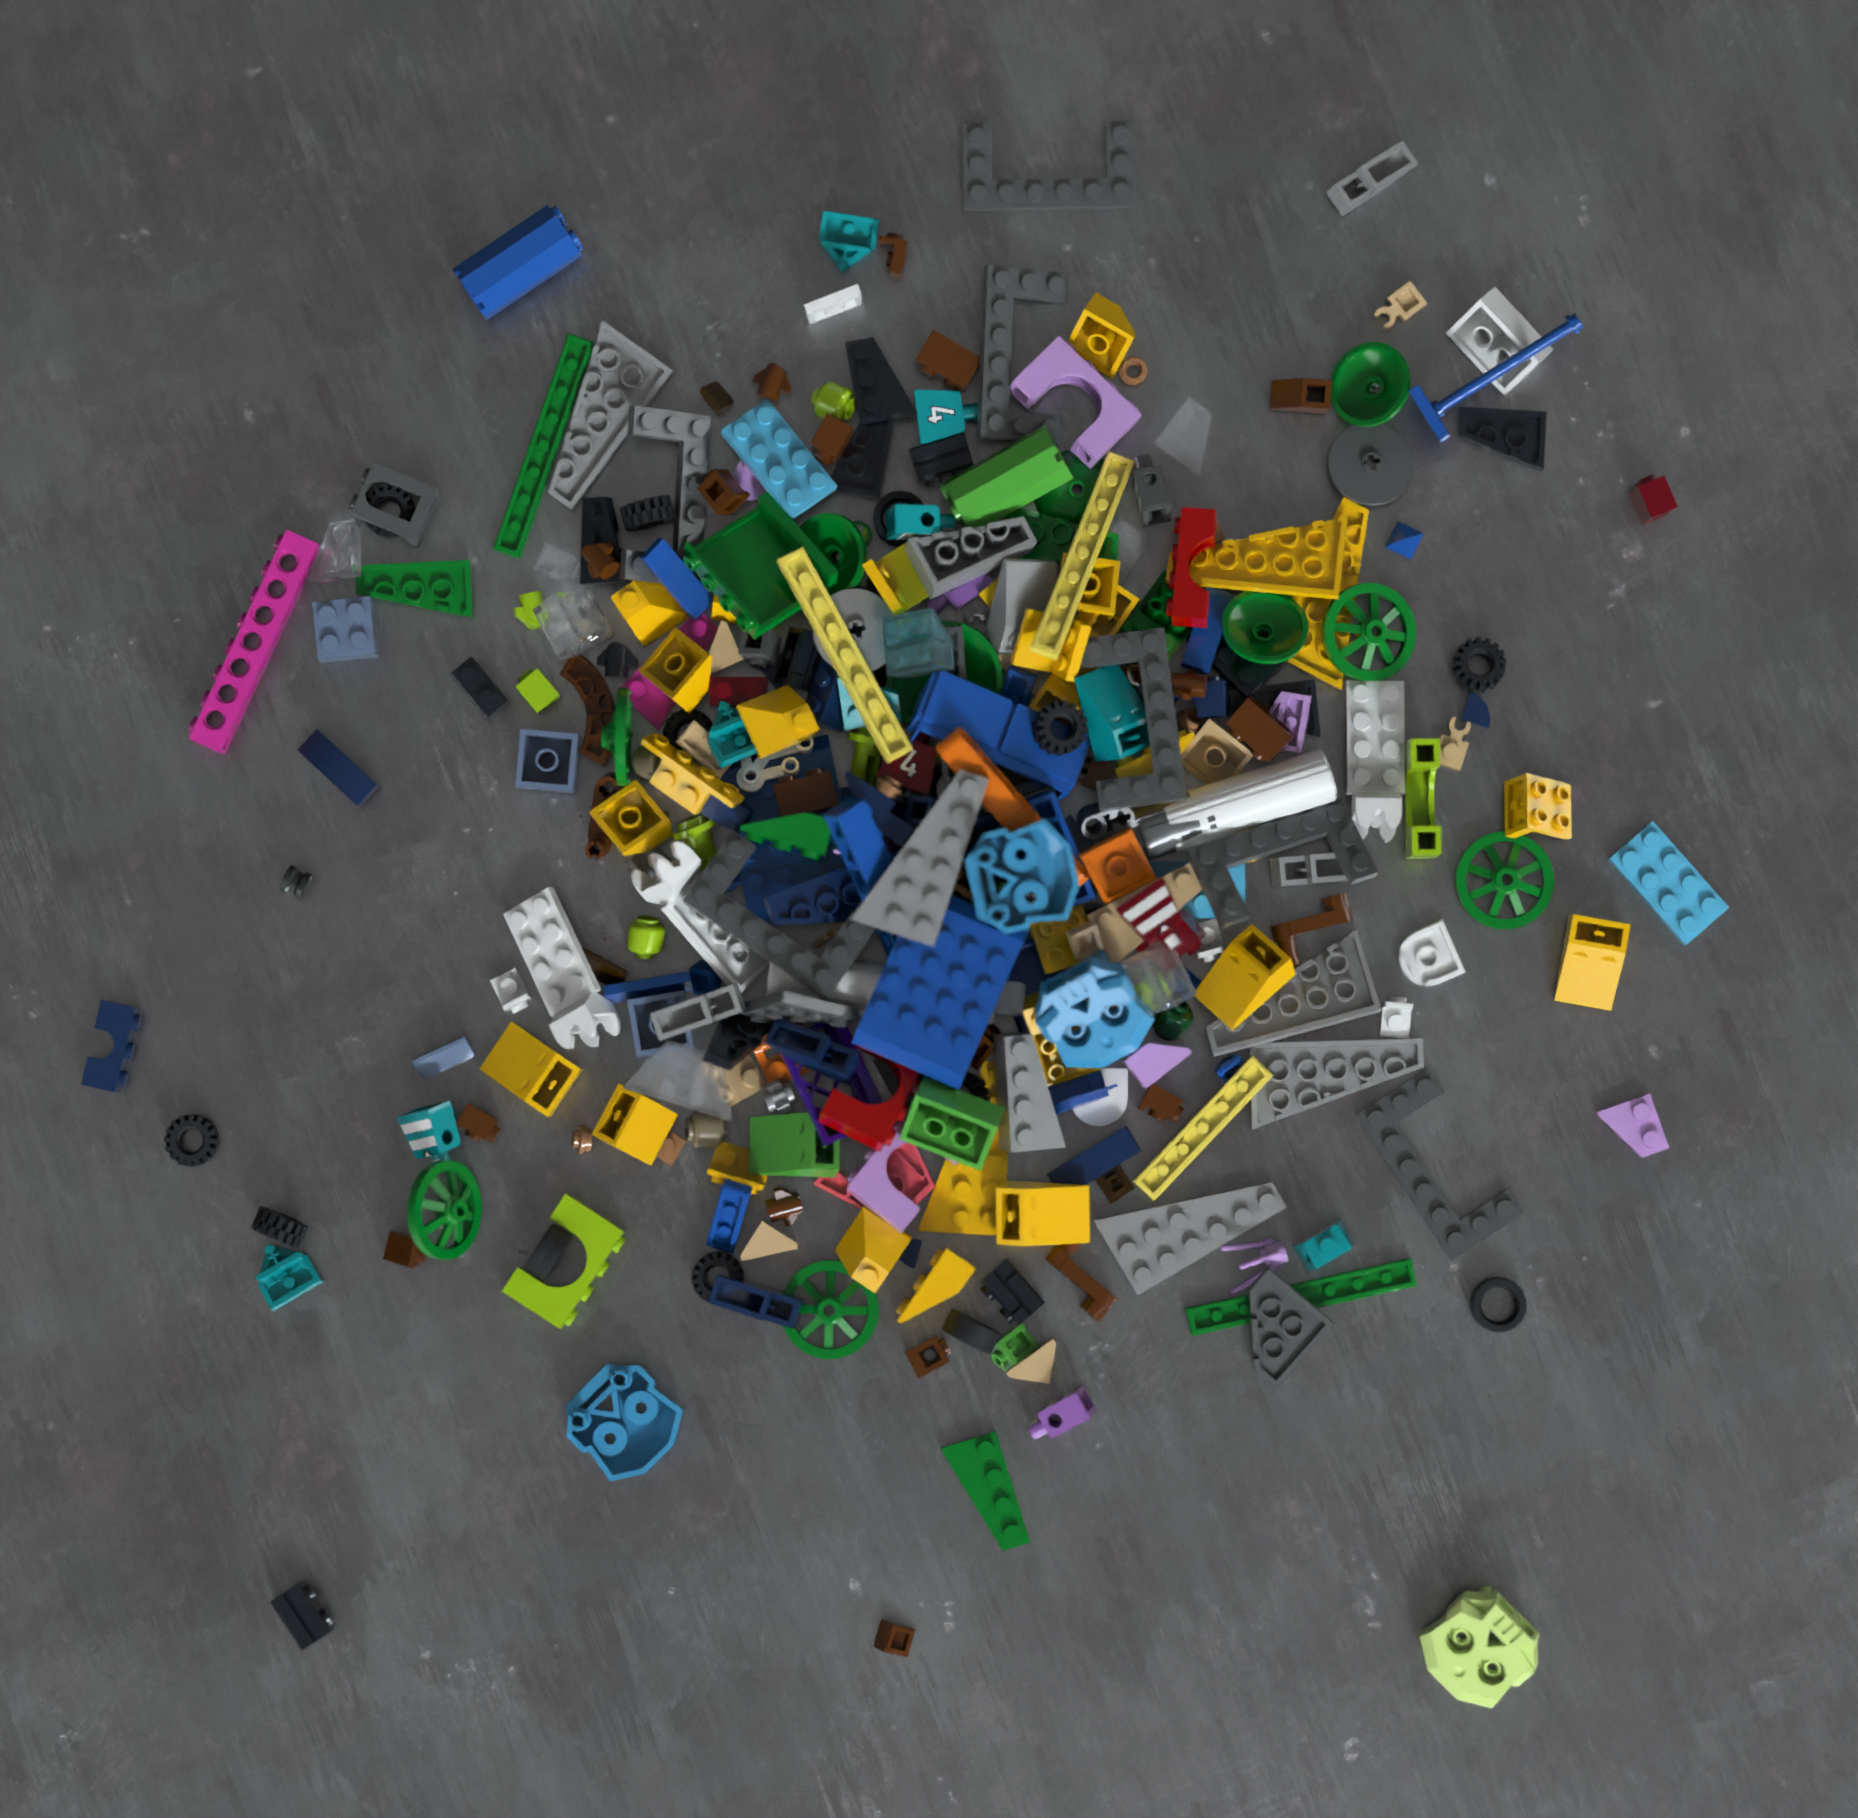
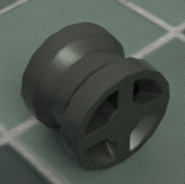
M290 865L282 879L279 891L293 893L295 898L302 900L310 886L313 874L308 872L301 873L297 867Z

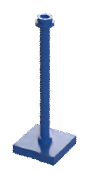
M1575 313L1566 315L1567 321L1439 402L1435 400L1430 403L1419 385L1410 389L1411 396L1439 441L1443 442L1451 437L1440 419L1445 415L1444 411L1572 331L1576 335L1580 333L1579 330L1584 327Z

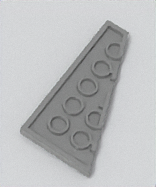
M603 320L548 491L550 496L571 511H573L627 436L629 406L648 407L673 372L672 369Z
M963 770L959 771L850 920L935 947L989 779Z
M1355 929L1347 937L1338 943L1332 944L1315 958L1309 959L1295 968L1296 975L1233 1031L1220 1019L1208 1025L1206 1033L1213 1057L1381 1012V1006L1358 930Z
M1423 1038L1270 1042L1249 1047V1058L1253 1055L1274 1075L1250 1100L1251 1130L1423 1068Z
M1273 1182L1093 1221L1136 1294L1140 1295L1285 1209L1287 1206Z

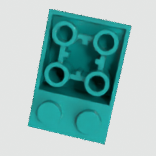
M1118 665L1103 666L1074 678L1082 711L1084 712L1083 715L1088 720L1086 727H1088V735L1095 762L1122 759L1150 746L1145 705Z

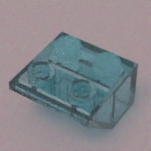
M933 608L882 618L887 676L909 679L932 674L933 671L940 672L942 670L954 669L952 640Z

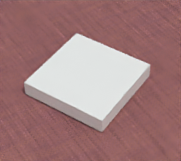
M855 284L804 304L808 323H816L861 305L862 296L859 286Z

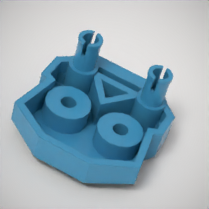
M1045 819L1009 832L1006 827L984 832L974 850L965 859L978 918L994 925L1005 934L1029 929L1031 922L1068 920L1079 888L1070 844ZM1019 849H1023L1027 853L1026 858L1023 860H1018L1015 857V853ZM992 873L1008 879L998 893L996 892ZM1028 892L1036 894L1037 898L1033 903L1025 900V895Z
M1102 950L1096 951L1097 957L1093 952L1090 958L1053 978H1046L1045 982L1042 980L1040 983L1039 998L1034 1009L1035 1023L1045 1039L1055 1043L1066 1067L1104 1068L1137 1050L1154 1021L1153 1010L1135 992L1134 981L1123 964L1109 962L1108 954ZM1111 1005L1118 1006V1008L1114 1010L1109 1009ZM1072 1026H1080L1078 1030L1071 1029Z
M606 1364L566 1404L568 1421L566 1437L582 1453L590 1452L609 1481L645 1474L676 1443L684 1408L655 1387L657 1380L642 1365L621 1366ZM611 1393L614 1410L597 1407ZM637 1403H645L647 1406L646 1412L639 1413L636 1410ZM608 1433H612L616 1437L615 1442L612 1444L607 1443L605 1440V1435Z

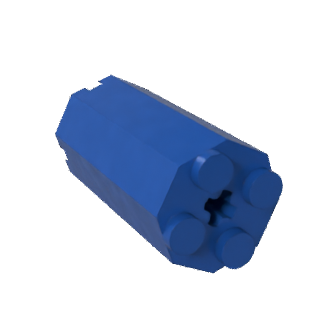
M546 205L452 269L486 320L581 257L580 251L583 250L581 242L572 229L568 232L564 227L567 224L556 205L552 208Z

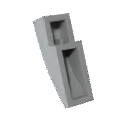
M1402 140L1360 166L1352 174L1335 183L1326 194L1340 214L1344 216L1398 180L1419 163Z
M1334 853L1270 859L1272 888L1348 881Z
M738 983L655 1011L650 1013L658 1039L661 1041L738 1014L747 1009Z

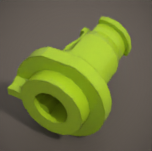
M864 727L857 728V733L849 732L848 735L849 740L856 741L851 764L852 774L875 788V778L880 769L882 755L868 729Z
M701 813L677 822L676 826L678 829L673 831L672 835L674 840L684 839L685 844L701 859L699 870L704 871L717 853L710 829L717 825V823Z

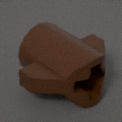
M775 363L768 364L764 370L755 374L753 379L754 383L759 384L756 395L771 402L777 403L781 392L789 394L792 388L787 371Z
M611 543L590 544L582 548L581 553L588 563L589 574L592 578L600 576L602 579H608L618 571L619 563L611 555L614 548Z
M1194 670L1171 674L1173 696H1179L1183 700H1191L1192 697H1206L1207 675L1198 674Z
M781 1187L773 1189L775 1198L765 1200L771 1222L783 1219L786 1227L793 1225L798 1215L803 1211L799 1193L791 1192Z

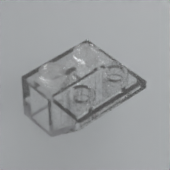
M589 586L556 592L532 610L559 660L578 656L616 636L611 628L610 621L603 614L597 603V598Z
M1161 941L1120 963L1123 964L1134 981L1135 992L1153 1010L1154 1014L1173 1008L1197 994L1177 951L1174 950L1169 953Z

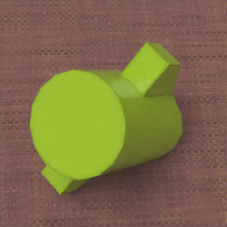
M534 591L520 595L521 607L514 608L513 612L514 616L529 629H536L547 622L554 606L552 601H543L541 591Z

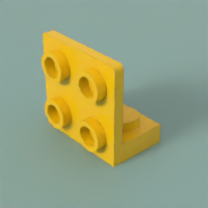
M906 543L875 563L870 559L862 564L896 618L929 597L904 550Z
M1027 608L1012 654L1011 663L1016 666L1050 672L1066 681L1075 682L1074 678L1077 677L1091 626L1073 618L1056 661L1030 651V646L1044 611Z
M1529 773L1504 782L1505 837L1514 839L1530 832H1537L1565 840L1572 838L1570 784Z
M1082 904L1072 907L1068 920L1030 923V930L1027 935H1032L1046 975L1080 963L1081 960L1078 961L1073 957L1066 932L1088 922Z
M724 1141L715 1149L710 1168L706 1172V1174L712 1176L710 1181L723 1185L726 1178L753 1187L751 1194H756L757 1190L763 1191L768 1175H749V1149Z

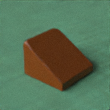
M882 1619L874 1641V1647L886 1653L907 1657L916 1629Z

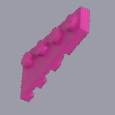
M702 612L696 620L689 618L679 630L707 652L715 638L718 627ZM637 670L621 687L630 688L633 706L659 731L676 703Z

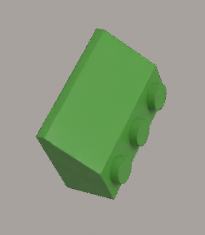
M924 1076L899 1139L981 1171L1005 1108Z

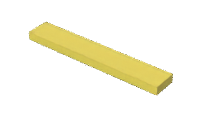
M1252 1055L1133 1182L1155 1201L1274 1075Z

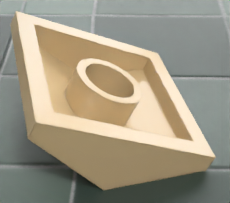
M1210 717L1183 751L1181 760L1183 767L1207 785L1238 775L1253 755L1250 752L1251 748L1243 742L1237 741L1230 735L1227 729Z

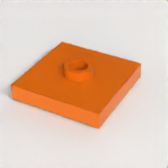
M1131 827L1079 853L1105 906L1157 880Z

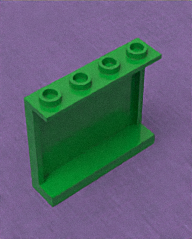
M768 492L758 497L756 508L693 547L689 542L684 544L683 561L686 567L698 574L705 589L709 592L712 591L718 597L721 607L726 612L730 611L736 618L740 629L743 632H748L754 639L802 609L776 562L778 558L803 547L827 592L837 586L838 570Z

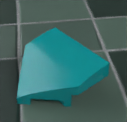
M823 210L819 240L842 273L876 248L880 219Z
M723 701L719 704L707 743L720 768L757 753L738 710L729 707L730 703Z
M266 1244L264 1260L256 1280L259 1281L258 1287L272 1311L281 1308L323 1283L319 1272L309 1256L301 1252H294Z

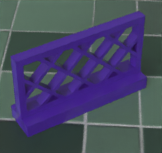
M817 1023L807 1027L814 1031L823 1029L832 1042L857 1050L860 1062L848 1084L852 1090L851 1097L866 1104L883 1103L856 1044L852 1043L853 1037L848 1027H835L828 1023ZM782 1055L823 1146L848 1137L840 1132L828 1137L824 1124L818 1122L822 1109L814 1106L811 1100L814 1091L827 1097L831 1094L830 1091L816 1086L820 1074L816 1072L812 1084L802 1080L799 1074L802 1065L798 1064L796 1067L795 1061ZM834 1081L832 1090L833 1088L837 1089L839 1084L838 1081Z

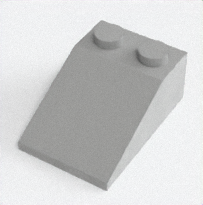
M1003 560L984 633L991 645L999 653H1013L1027 608L1045 611L1056 584V562L1054 560Z

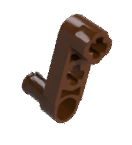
M608 772L596 782L592 809L625 787L617 786L616 772ZM608 781L613 783L611 786L616 787L611 793L607 791L608 787L604 788ZM590 816L587 836L589 840L585 853L590 859L595 856V860L605 856L612 849L613 842L593 817ZM595 843H597V846L600 848V851L594 847Z
M1347 892L1322 898L1325 913L1270 926L1274 943H1278V947L1291 958L1293 965L1301 963L1294 938H1297L1296 935L1353 921Z
M1083 1243L1055 1245L1045 1257V1260L1087 1294V1297L1079 1307L1097 1322H1100L1117 1299L1072 1262L1073 1255Z

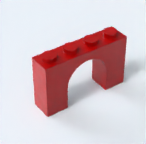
M856 1045L858 1049L884 1061L892 1068L898 1082L897 1093L884 1103L866 1104L833 1088L821 1111L818 1122L881 1152L884 1144L891 1145L897 1133V1130L893 1129L897 1119L903 1121L910 1107L905 1104L909 1095L915 1097L921 1084V1080L918 1079L920 1073Z

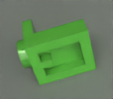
M1021 1323L996 1343L991 1353V1359L995 1365L1002 1368L1003 1371H1007L1038 1348L1039 1344L1023 1323Z

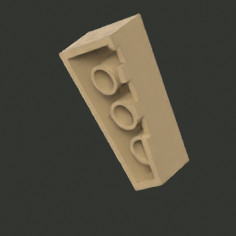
M1190 863L1162 877L1178 910L1202 890ZM1155 881L1086 916L1088 922L1093 921L1097 924L1104 948L1103 951L1108 954L1109 962L1119 963L1143 942L1119 917L1116 908Z

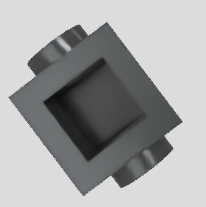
M772 628L756 639L748 632L742 631L738 654L753 668L765 669L767 665L777 666L781 638Z

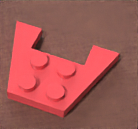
M910 1143L899 1146L891 1153L886 1164L888 1178L898 1191L917 1205L936 1187L917 1146ZM840 1170L835 1178L819 1177L813 1183L815 1186L861 1210L864 1207L863 1203L847 1192L849 1183L846 1181L847 1177Z

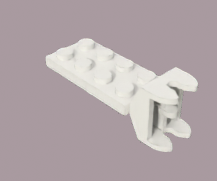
M1346 680V795H1352L1350 816L1362 840L1367 836L1368 828L1371 825L1373 828H1379V835L1387 843L1393 838L1396 828L1400 823L1402 817L1401 795H1405L1404 681Z
M682 842L671 844L672 854L677 859L669 862L658 853L648 855L649 866L654 871L655 876L650 878L643 871L633 870L631 879L636 890L646 902L664 905L661 908L664 914L727 986L738 983L742 993L770 964V961L683 903V899L703 872L702 870L699 871L701 859L689 846Z
M547 887L504 913L506 922L550 1016L553 1017L549 1027L556 1041L565 1049H573L575 1040L573 1034H579L586 1045L598 1047L600 1036L597 1032V1025L599 1023L603 1024L608 1033L617 1036L621 1029L619 1015L613 1002L597 993L601 988L554 887Z

